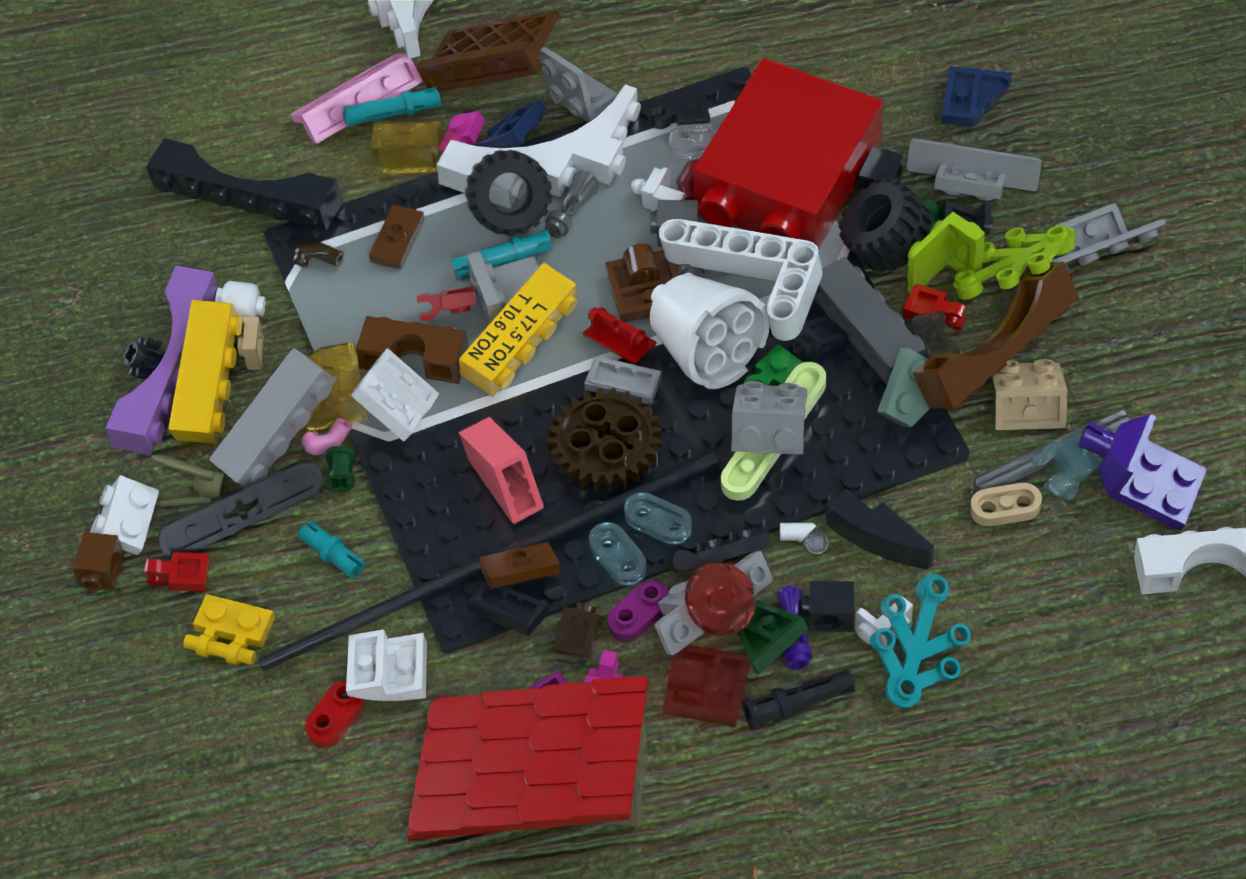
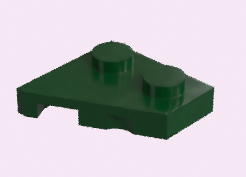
M757 600L733 622L742 646L748 655V660L757 674H760L787 648L794 645L797 639L809 629L803 617Z

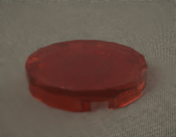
M716 562L706 564L691 575L686 585L685 603L688 614L694 623L708 634L716 636L734 634L748 625L755 613V604H753L752 596L755 594L753 585L745 573L732 564Z

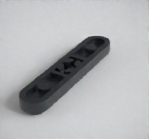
M309 461L293 463L167 522L158 532V546L162 552L170 557L173 556V552L192 553L313 496L322 487V472ZM257 499L255 504L245 510L246 516L244 518H241L238 514L223 517V514H228L236 508L235 502L237 500L247 504Z

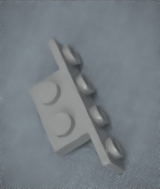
M913 138L909 146L907 170L936 175L934 189L942 190L946 194L959 195L963 193L975 195L980 200L989 201L993 199L1000 200L1004 187L1037 191L1042 160Z
M1116 203L1058 224L1075 230L1076 245L1070 252L1051 262H1064L1068 271V265L1079 262L1080 266L1087 265L1098 260V254L1109 250L1110 255L1129 248L1128 242L1139 239L1140 243H1145L1158 237V230L1166 225V221L1162 218L1127 231Z
M753 551L733 567H721L714 564L702 566L694 572L695 576L684 583L673 586L669 590V594L658 602L662 614L666 616L655 623V628L668 655L678 653L772 583L773 577L761 551Z

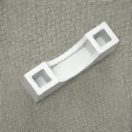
M1223 527L1216 531H1185L1176 535L1161 536L1152 534L1144 538H1137L1133 558L1141 594L1178 591L1183 576L1191 568L1203 563L1226 564L1238 570L1246 578V528L1234 529Z

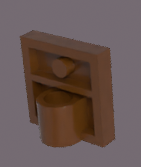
M644 243L635 244L627 248L622 259L605 262L606 273L620 320L623 322L650 317L653 303L651 294L658 285H665L671 279L679 276L676 264L666 259L663 250L653 252L652 247Z

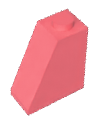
M490 417L459 432L469 462L513 524L544 508L525 451Z

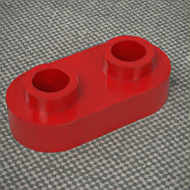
M347 680L334 683L306 719L305 730L307 737L316 747L329 748L336 745L365 706V699L351 696L346 699L339 698L341 695L347 694ZM321 722H329L326 727H318Z

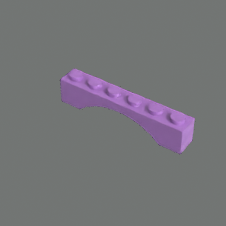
M175 266L164 291L173 318L172 335L167 351L157 368L142 384L117 400L106 425V431L112 448L151 455L156 443L161 442L164 434V423L172 411L191 300L215 302L217 289L220 287L217 286L214 272Z

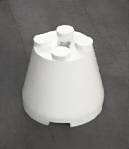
M686 273L671 279L665 285H658L651 294L653 302L650 310L651 329L657 334L687 377L708 389L725 387L742 377L748 371L745 365L750 361L757 348H764L770 326L766 311L767 307L747 290Z

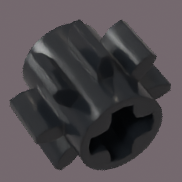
M141 336L138 342H130L124 353V364L131 367L129 375L147 379L157 368L166 353L159 349L162 342Z

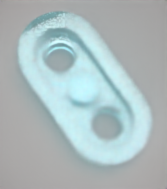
M645 492L633 494L625 502V520L630 527L668 544H680L690 537L692 533V519L685 509ZM640 513L648 514L646 517L637 516ZM671 527H678V528H679V530H675V531H672V530H669V529H670Z
M604 522L596 525L589 534L590 550L616 582L622 585H634L645 577L647 570L645 556L619 525ZM605 543L613 544L611 547L602 546ZM628 567L634 569L633 571L629 572L623 571L625 568Z

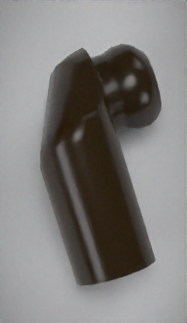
M320 242L299 244L293 250L295 255L292 261L301 267H308L311 258H315L338 267L343 261L344 252Z

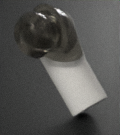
M780 523V541H799L809 552L816 555L822 554L827 550L828 538L814 523Z

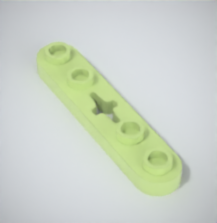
M804 362L796 366L784 382L795 383L807 389L804 420L826 388V372L822 366L813 362ZM736 451L721 474V490L724 495L733 500H745L751 497L781 453Z

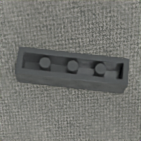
M844 256L822 268V278L814 300L833 322L849 334L848 340L886 385L888 384L900 348H910L924 356L926 349L922 339L916 334L913 335L907 329L901 315L896 311L893 312L887 306L881 292L876 288L873 289L867 283L863 272L858 266H853Z

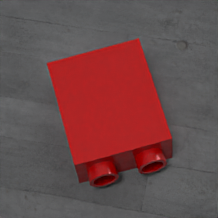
M762 58L693 169L694 200H698V213L707 223L730 228L735 226L747 231L813 242L819 250L859 181V173L872 146L878 148L881 144L883 100Z

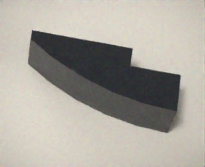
M846 489L826 505V525L863 550L907 566L927 570L933 566L934 546L885 503L882 502L875 509L871 510L851 491Z

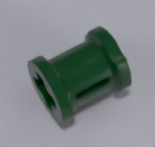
M347 446L328 448L325 451L326 463H328V473L324 476L325 487L334 492L351 490L355 486V477L352 474V465L356 462L355 451Z

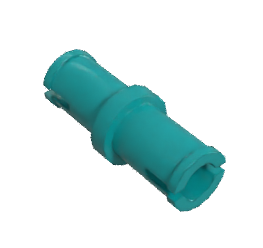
M312 520L307 521V525L304 524L299 530L298 539L304 541L317 551L319 558L325 563L331 562L350 579H355L356 574L359 576L363 571L366 561L346 548L344 541L338 536L332 537Z

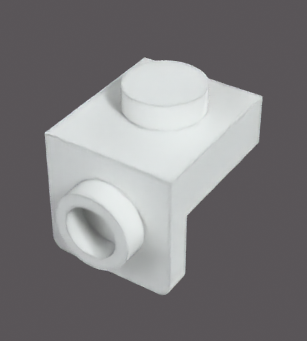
M902 597L906 602L904 616L911 629L913 625V604ZM894 603L890 609L893 612H897V605ZM863 608L856 612L855 629L858 636L865 643L871 645V635L881 628H888L895 634L889 619L884 615L876 619ZM880 634L879 642L886 646L887 639Z

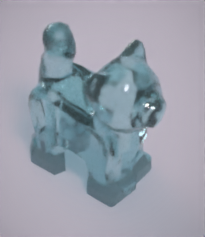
M1083 426L1073 430L1069 435L1055 439L1039 455L1032 457V463L1036 466L1045 465L1053 457L1062 471L1052 476L1043 488L1050 489L1055 496L1064 497L1067 500H1071L1078 495L1080 482L1086 479L1095 469H1098L1102 460L1097 454H1088L1086 449L1077 447L1084 430Z

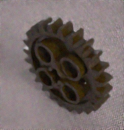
M598 388L596 397H591L587 391H584L583 401L580 402L578 399L571 397V408L563 405L560 406L561 416L553 415V427H548L549 439L547 441L551 462L557 463L559 474L567 472L568 482L579 478L580 488L582 489L591 482L595 492L599 490L601 484H606L609 492H612L614 483L619 482L625 489L627 488L626 479L628 478L637 483L640 482L639 471L649 474L650 463L658 462L657 452L662 451V429L659 427L658 416H652V407L649 405L642 408L641 397L631 402L629 391H626L621 397H617L616 389L612 388L609 396H604L601 388Z

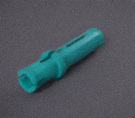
M436 87L411 93L409 91H402L400 95L343 106L342 112L346 126L350 127L398 115L413 116L414 112L441 107V99Z
M543 230V232L520 239L517 236L512 237L511 242L482 250L480 253L484 263L490 262L494 268L548 250L551 251L553 246L549 241L551 239L548 231ZM467 255L451 259L457 280L470 275Z

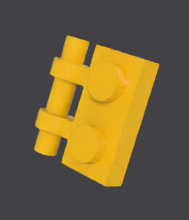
M206 594L193 622L194 630L203 634L199 637L187 634L183 647L194 650L196 655L207 658L213 655L225 658L226 662L239 665L244 663L253 665L257 653L247 649L248 645L258 648L263 647L275 620L274 612ZM219 637L233 642L229 645L218 642L217 639Z

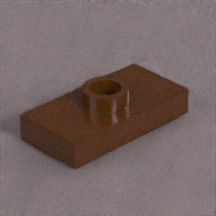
M393 204L369 254L370 262L402 269L425 220L424 212Z
M548 542L479 557L480 569L491 589L560 573V562Z

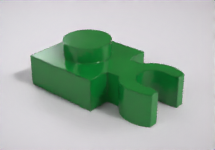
M778 344L755 365L756 374L747 377L744 383L757 381L767 386H779L786 381L796 366L804 362Z

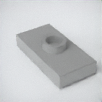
M595 356L584 384L585 390L597 393V389L601 388L604 395H609L612 388L616 389L617 397H621L626 391H629L630 401L641 397L642 404L652 405L662 375L659 370Z

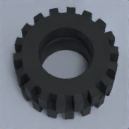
M497 150L491 155L483 156V160L475 163L472 167L473 171L466 180L468 184L467 189H465V196L467 197L468 208L474 215V218L486 229L499 235L515 236L517 233L525 234L529 232L528 229L533 226L536 228L540 224L539 220L543 216L546 217L549 212L547 210L548 204L552 202V196L550 195L552 186L547 178L548 174L545 169L532 157L516 150ZM504 173L519 175L527 185L525 202L521 207L512 212H502L496 209L489 198L491 184L498 176Z
M888 178L881 179L879 183L874 181L866 189L862 188L858 191V195L848 202V208L844 209L841 215L843 220L839 222V229L841 230L839 235L843 244L868 268L875 269L877 272H884L886 269L893 271L899 265L901 267L906 265L909 260L908 252L917 241L921 242L932 229L929 226L932 223V216L929 214L930 210L904 183L896 179L890 181Z

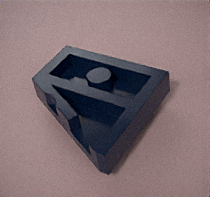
M950 66L941 123L974 127L1011 86L1012 73Z
M539 99L515 108L500 122L486 131L490 138L471 145L490 148H515L520 146L526 140L524 136L538 126V119L546 111L544 105Z

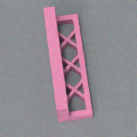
M395 53L296 110L290 116L294 123L303 124L312 143L317 144L346 127L342 112L343 106L400 95L402 91L410 90L423 81L412 59H408L406 53Z

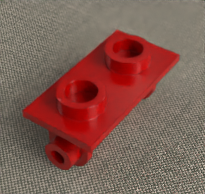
M593 307L588 313L591 326L583 332V335L634 365L657 344L656 341L646 336L644 330H637L629 324L617 320L616 317L607 313V310L603 307Z

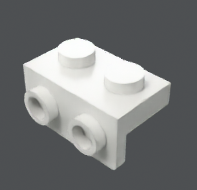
M120 475L112 486L106 485L99 501V504L104 506L102 514L96 516L90 533L118 535L122 549L138 555L144 546L159 490Z

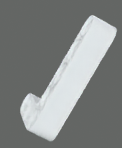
M671 219L661 225L659 236L665 257L669 262L680 265L690 264L692 267L776 281L766 308L772 334L776 339L782 341L794 339L800 334L823 273L819 251L813 242L682 219Z

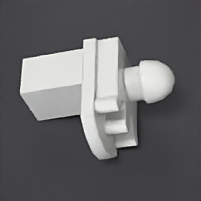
M654 167L647 182L644 179L638 178L634 179L630 185L634 193L642 194V207L652 212L657 210L658 200H685V193L669 188L671 171L665 167L663 169Z

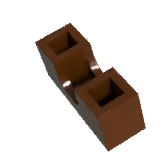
M366 316L356 346V353L360 369L370 370L387 348L399 359L408 354H418L423 356L422 360L426 379L459 384L461 379L459 358L468 349L466 331L454 327L444 328L425 325L421 322L411 323L392 320L388 317Z

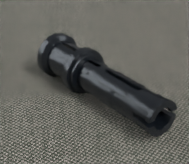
M845 669L792 689L774 688L771 690V694L753 700L750 698L742 699L743 714L749 728L755 731L759 729L761 724L776 719L781 721L787 720L792 715V712L855 692V682L851 672Z

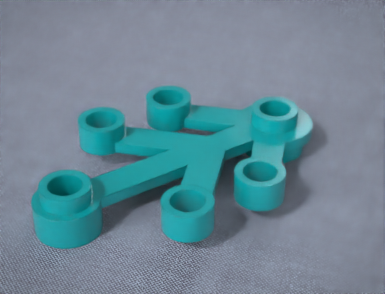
M938 574L928 575L917 583L916 594L922 604L913 633L904 616L906 602L900 595H891L881 602V612L889 619L905 654L902 666L892 649L896 643L893 631L888 628H881L870 637V644L879 653L889 675L885 686L886 697L892 704L900 708H908L915 705L921 697L923 688L941 680L950 681L955 679L961 672L959 662L953 657H947L937 662L934 669L917 675L921 660L950 647L959 648L964 646L971 638L970 630L966 625L956 624L948 628L945 634L927 641L938 603L944 601L949 593L947 581ZM933 582L938 586L939 594L933 591ZM890 601L897 605V612H893L890 609ZM955 630L960 632L962 636L961 642L956 640L954 636ZM880 634L887 639L886 646L879 642ZM945 663L950 665L952 669L951 675L945 672ZM902 682L908 687V695L901 689Z

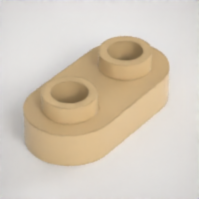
M1017 483L982 489L976 492L971 499L970 514L973 520L982 526H997L1031 520L1041 510L1042 495L1037 487L1029 483ZM1024 503L1028 506L1020 507L1018 506V504ZM985 509H990V510H992L993 512H992V513H987V512H984L983 510H985Z

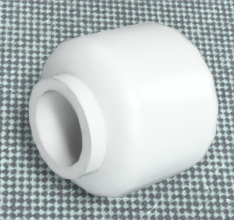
M228 281L223 288L217 289L215 302L232 303L241 317H263L266 297L260 296L259 288L254 283Z

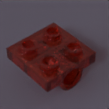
M693 645L684 647L677 653L676 657H673L670 665L663 714L736 728L742 707L741 701L744 698L751 670L748 656Z

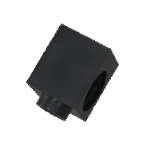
M872 146L859 173L858 191L862 188L866 189L874 181L879 183L881 179L888 178L890 181L892 179L901 181L904 155Z
M810 581V595H802V617H809V631H854V581Z

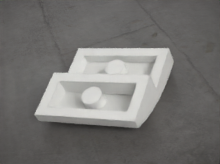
M387 348L373 364L351 396L402 441H405L413 433L420 419L430 410L439 393Z
M383 629L349 635L346 683L348 696L379 701H404L426 698L427 641L424 633L388 639Z

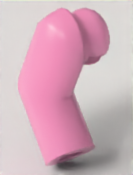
M337 418L327 434L319 435L315 431L305 433L302 437V445L305 447V451L311 455L325 454L328 448L341 445L351 430L352 425L343 418Z

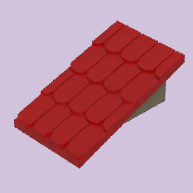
M648 676L592 679V682L555 684L537 689L483 692V695L441 697L431 701L427 714L424 741L421 747L419 770L415 781L412 809L409 814L408 841L591 823L639 826L648 762L644 720L649 683Z

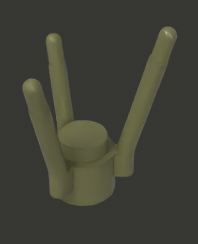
M162 454L152 456L151 459L154 462L195 475L193 491L199 493L200 496L159 500L158 505L160 507L206 505L212 502L213 499L217 500L225 495L228 482L226 473L203 469Z

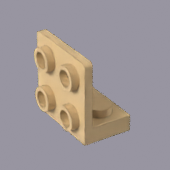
M1039 359L1033 363H1019L1014 360H1008L1007 365L1003 369L991 375L995 391V430L1066 428L1067 387L1060 363H1054L1048 359Z

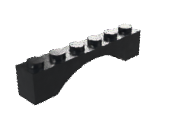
M165 138L146 166L154 188L162 192H173L185 195L191 199L214 202L219 206H230L242 209L248 213L270 216L276 220H287L302 224L308 228L315 227L327 230L343 203L337 179L308 172L278 180L237 178L222 173L210 166L198 155L193 145Z

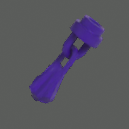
M792 586L781 588L777 593V600L781 609L801 617L803 591ZM805 632L797 639V641L800 640V643H795L782 653L783 662L787 664L790 670H803L809 666V662L812 660V651L808 645Z

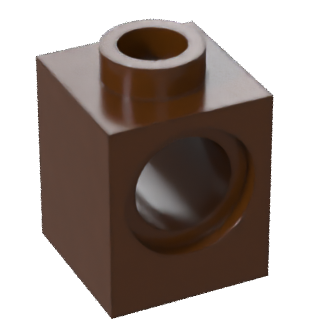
M82 533L72 567L79 587H84L90 591L115 589L124 558V552L118 535Z

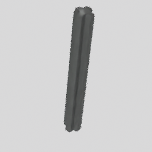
M1119 409L1093 422L1095 425L1108 431L1116 432L1120 424L1130 421V418L1123 409ZM1086 425L974 477V489L978 492L986 488L1009 485L1083 450L1077 447V444Z

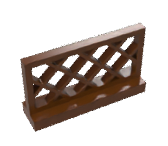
M554 10L449 30L433 58L421 60L416 68L427 88L436 87L438 91L537 75L542 67L537 56L559 17Z

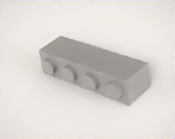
M293 347L209 460L242 486L249 485L266 477L268 470L278 457H281L287 451L290 441L299 429L305 427L309 422L311 413L321 401L328 397L337 379Z

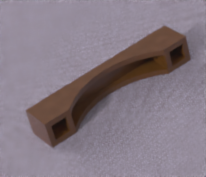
M1051 262V267L1046 272L1032 274L1029 271L1019 279L1020 281L1017 284L1015 296L1007 315L999 328L987 341L963 354L934 353L913 372L929 408H943L950 411L962 406L965 402L964 399L973 391L982 388L992 374L1003 369L1011 357L1026 349L1027 343L1046 331L1048 324L1056 317L1068 311V307L1079 296L1064 262Z

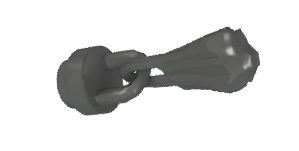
M581 171L574 173L570 189L561 203L562 211H550L546 217L545 230L551 236L560 238L563 235H567L572 228V221L568 216L577 213L585 200L597 192L598 180L591 172ZM571 198L576 201L574 206L571 203L567 205Z

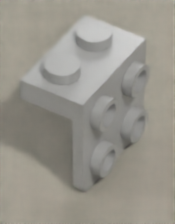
M749 381L743 385H738L732 411L731 451L803 455L807 389L795 383L767 386L761 382Z

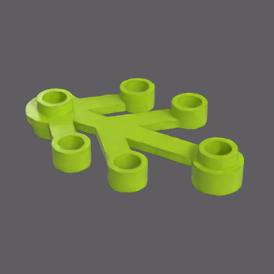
M1058 225L1050 228L1046 234H1025L1023 228L1017 227L1005 233V239L1009 247L1007 249H995L992 242H984L983 263L990 261L999 262L976 273L971 269L958 272L954 277L955 281L953 283L958 298L967 300L978 296L984 288L982 281L995 275L1001 289L1013 288L1019 283V278L1028 265L1032 274L1046 272L1051 267L1050 263L1055 256L1066 254L1074 249L1076 245L1075 230L1071 227ZM1021 246H1030L1028 248H1019Z

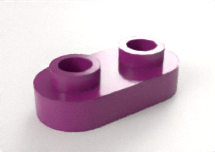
M654 580L645 581L638 585L609 612L608 628L612 637L618 641L631 642L645 633L663 616L658 602L669 594L668 588L663 583ZM649 594L657 595L655 598L646 597ZM624 616H629L632 618L629 621L620 620Z

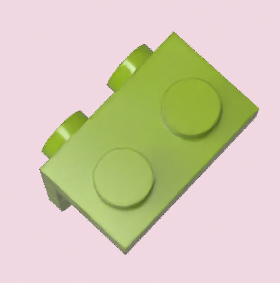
M954 212L943 221L939 220L936 222L930 234L921 242L917 241L908 252L907 291L911 293L915 284L925 286L946 265H949L958 272L971 269L976 273L982 270L985 232L977 224L966 221Z

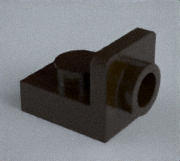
M578 602L575 603L574 608L564 606L553 649L591 659L599 624H603L604 621L603 616L595 614L597 607Z

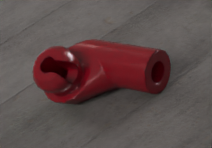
M697 159L687 162L676 180L678 191L685 193V200H694L693 169L699 161Z

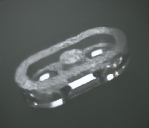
M722 123L690 124L675 127L669 134L670 152L682 159L700 158Z

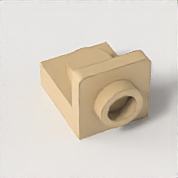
M241 317L240 336H235L234 344L238 346L239 357H244L247 370H261L264 335L259 317Z

